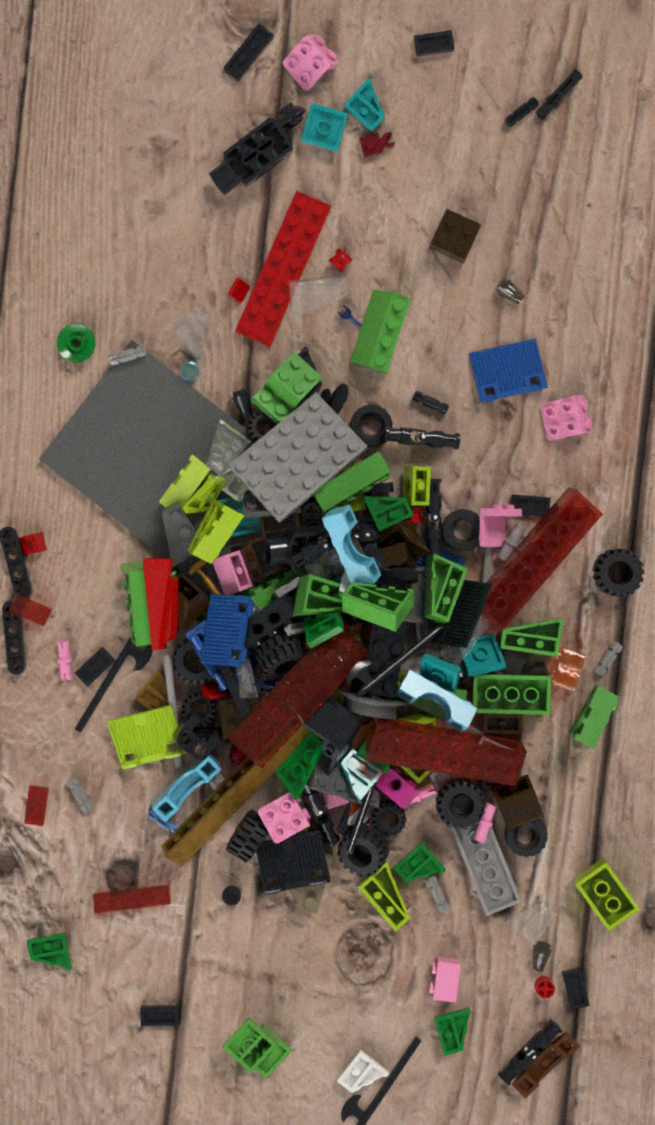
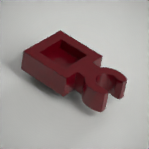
M392 132L385 133L381 138H379L378 133L360 137L359 141L364 158L383 153L382 147L393 148L395 142L388 143L386 141V138L392 137Z

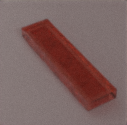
M169 884L93 893L95 913L169 905L171 904Z

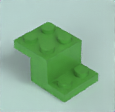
M293 352L271 374L265 385L250 401L278 424L304 401L308 393L323 377L299 355Z
M250 1017L245 1020L222 1046L247 1071L252 1073L256 1069L265 1079L292 1051V1048L265 1023L260 1027Z

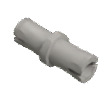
M517 523L515 524L508 538H505V543L497 557L508 562L515 547L518 548V542L526 531L524 527Z

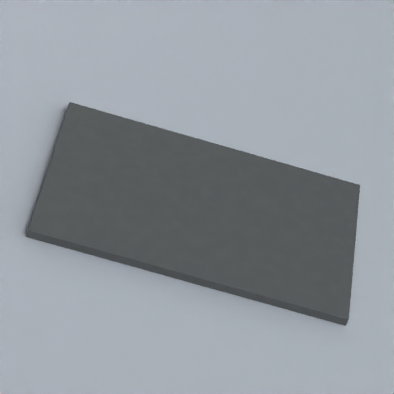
M131 340L123 351L131 348L136 349L139 345ZM147 352L146 356H137L136 359L112 365L39 460L163 557L170 559L161 512L166 507L159 503V501L180 475L181 469H184L189 463L191 455H194L214 470L211 474L221 476L229 468L228 465L253 444L252 440L248 439L249 435H246L247 429ZM222 490L217 500L232 497ZM207 511L186 513L196 532ZM259 531L230 537L221 549L218 558L232 553V547L264 535ZM285 532L268 534L267 537H283ZM193 556L176 565V567L179 568V566L198 562L202 559ZM268 576L251 581L252 585L267 578Z

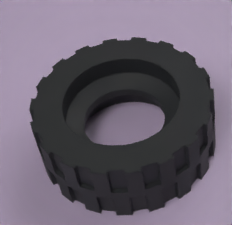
M370 404L359 408L354 413L350 428L368 447L373 448L383 444V427L389 426V428H392L393 423L387 410L379 405ZM367 417H376L380 421L381 429L376 435H367L362 430V422Z
M460 509L451 512L445 518L442 524V537L448 546L457 551H469L479 545L480 520L477 513L472 510ZM467 521L471 524L472 534L468 539L461 540L455 536L454 526L457 522Z
M536 819L510 830L505 826L504 835L506 843L517 855L524 857L535 856V854L540 853L545 848V844L548 841V831L541 819ZM525 825L531 826L535 830V839L529 844H523L517 839L518 829Z

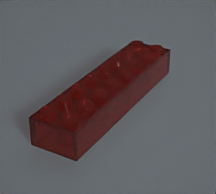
M568 487L486 582L492 583L493 586L481 615L496 628L503 631L603 513L577 489Z
M345 628L339 634L310 648L228 738L253 763L263 768L348 676L350 669L356 663L362 661L369 651Z
M373 717L364 749L367 761L517 786L527 754L521 741L465 731L460 733L454 729Z

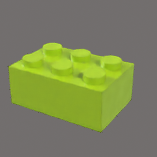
M603 858L572 879L608 931L640 910Z

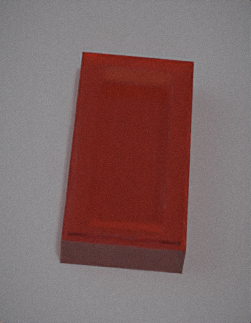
M16 593L8 611L45 626L52 608Z
M29 786L24 824L44 826L49 787Z

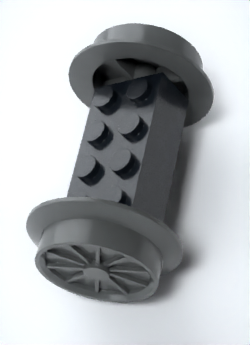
M414 601L413 608L396 632L363 620L355 664L362 660L373 661L367 669L372 678L403 654L409 622H423V619L416 615L418 603ZM401 665L369 692L358 698H355V694L364 685L359 678L352 679L351 687L339 688L338 691L345 696L343 706L351 712L360 715L395 719L398 707L407 705L406 701L395 696Z

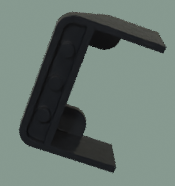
M302 679L294 684L276 709L268 731L271 732L279 723L289 725L293 719L324 740L322 750L326 756L332 759L327 773L331 774L347 756L361 726V722L353 712L308 681Z

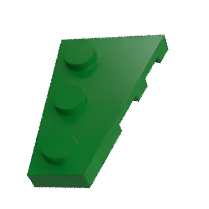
M311 731L275 772L296 799L300 798L323 751L322 744L324 740Z

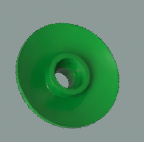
M68 325L58 335V351L63 358L70 362H83L95 350V337L91 330L84 325ZM75 341H80L81 345L76 348L74 346Z

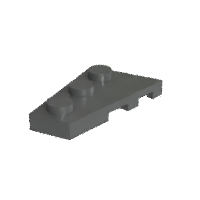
M179 501L161 510L170 559H173L172 568L194 556L187 549L196 530Z

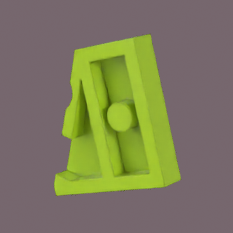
M211 476L182 509L187 514L208 511L213 499L217 500L227 479L223 476Z

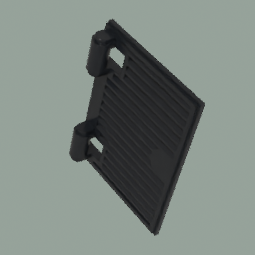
M464 580L451 618L448 623L444 624L446 629L433 638L431 642L467 648L493 584Z
M320 830L292 835L280 843H275L273 839L264 840L256 851L264 894L331 882ZM321 870L322 876L314 878L313 871ZM277 878L278 884L270 886L269 879Z

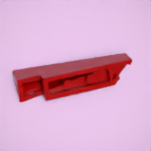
M164 557L143 559L152 650L166 649L169 640H173L177 636L178 578L171 577L173 559Z

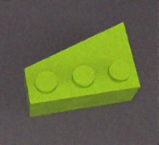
M191 455L189 463L184 469H181L180 475L170 485L159 503L168 507L179 501L183 508L211 476H214L211 474L214 470L194 455Z
M213 499L187 551L212 564L218 558L221 549L244 515Z
M387 861L384 862L376 874L364 876L355 884L394 931H397L410 919Z

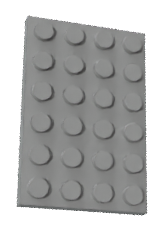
M316 392L230 463L228 467L273 517L281 523L364 453L368 446Z

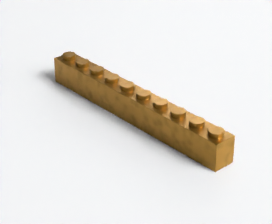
M294 719L289 725L279 723L161 845L166 858L180 867H183L190 861L192 856L217 833L218 829L282 765L310 730Z

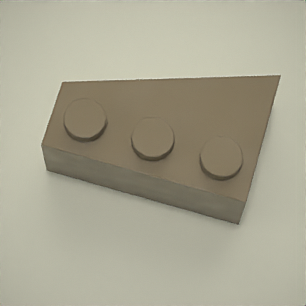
M325 852L328 869L330 871L333 862V854ZM321 870L313 871L314 878L322 876ZM325 884L297 888L298 909L317 914Z

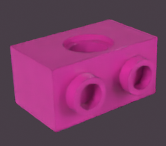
M389 766L388 773L385 774L383 772L376 786L401 808L407 809L420 792L416 788L418 784L409 777L408 779L402 776L403 771L397 766ZM397 781H400V782H401V787H400V789L395 790V788H394L395 783H396Z

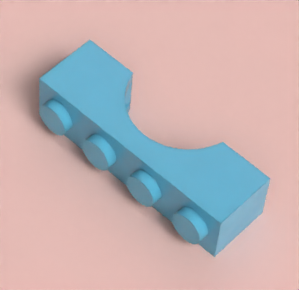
M346 505L330 510L322 518L323 524L331 537L333 546L337 550L340 562L347 572L348 580L355 583L374 584L381 576L375 559L358 552L352 543L351 531L358 521L351 506Z
M409 670L405 674L395 693L397 697L410 704L420 699L435 701L444 711L445 724L460 733H463L469 727L477 710L471 702L458 698L452 691L444 690L436 682L425 679L416 671Z
M211 753L204 760H196L151 802L152 810L166 822L180 809L184 800L197 787L208 783L222 770L220 762Z

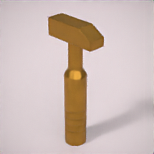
M200 560L191 567L190 575L197 571L211 594L222 595L211 579L202 571L201 567L206 564L204 560Z

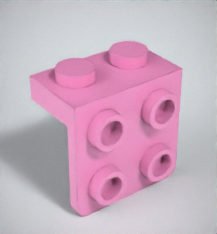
M316 34L306 35L283 60L284 67L305 91L310 90L327 70L335 69L340 64L336 59V54L324 45L325 42L322 37Z
M584 395L571 396L541 405L544 426L549 441L591 433L592 421L588 417V403Z
M491 504V508H480V546L503 547L506 536V516L522 517V509H514V505Z
M289 790L285 791L283 796L258 810L261 820L275 843H280L310 826L309 819L311 816L306 808L302 809L300 806L301 798H294Z

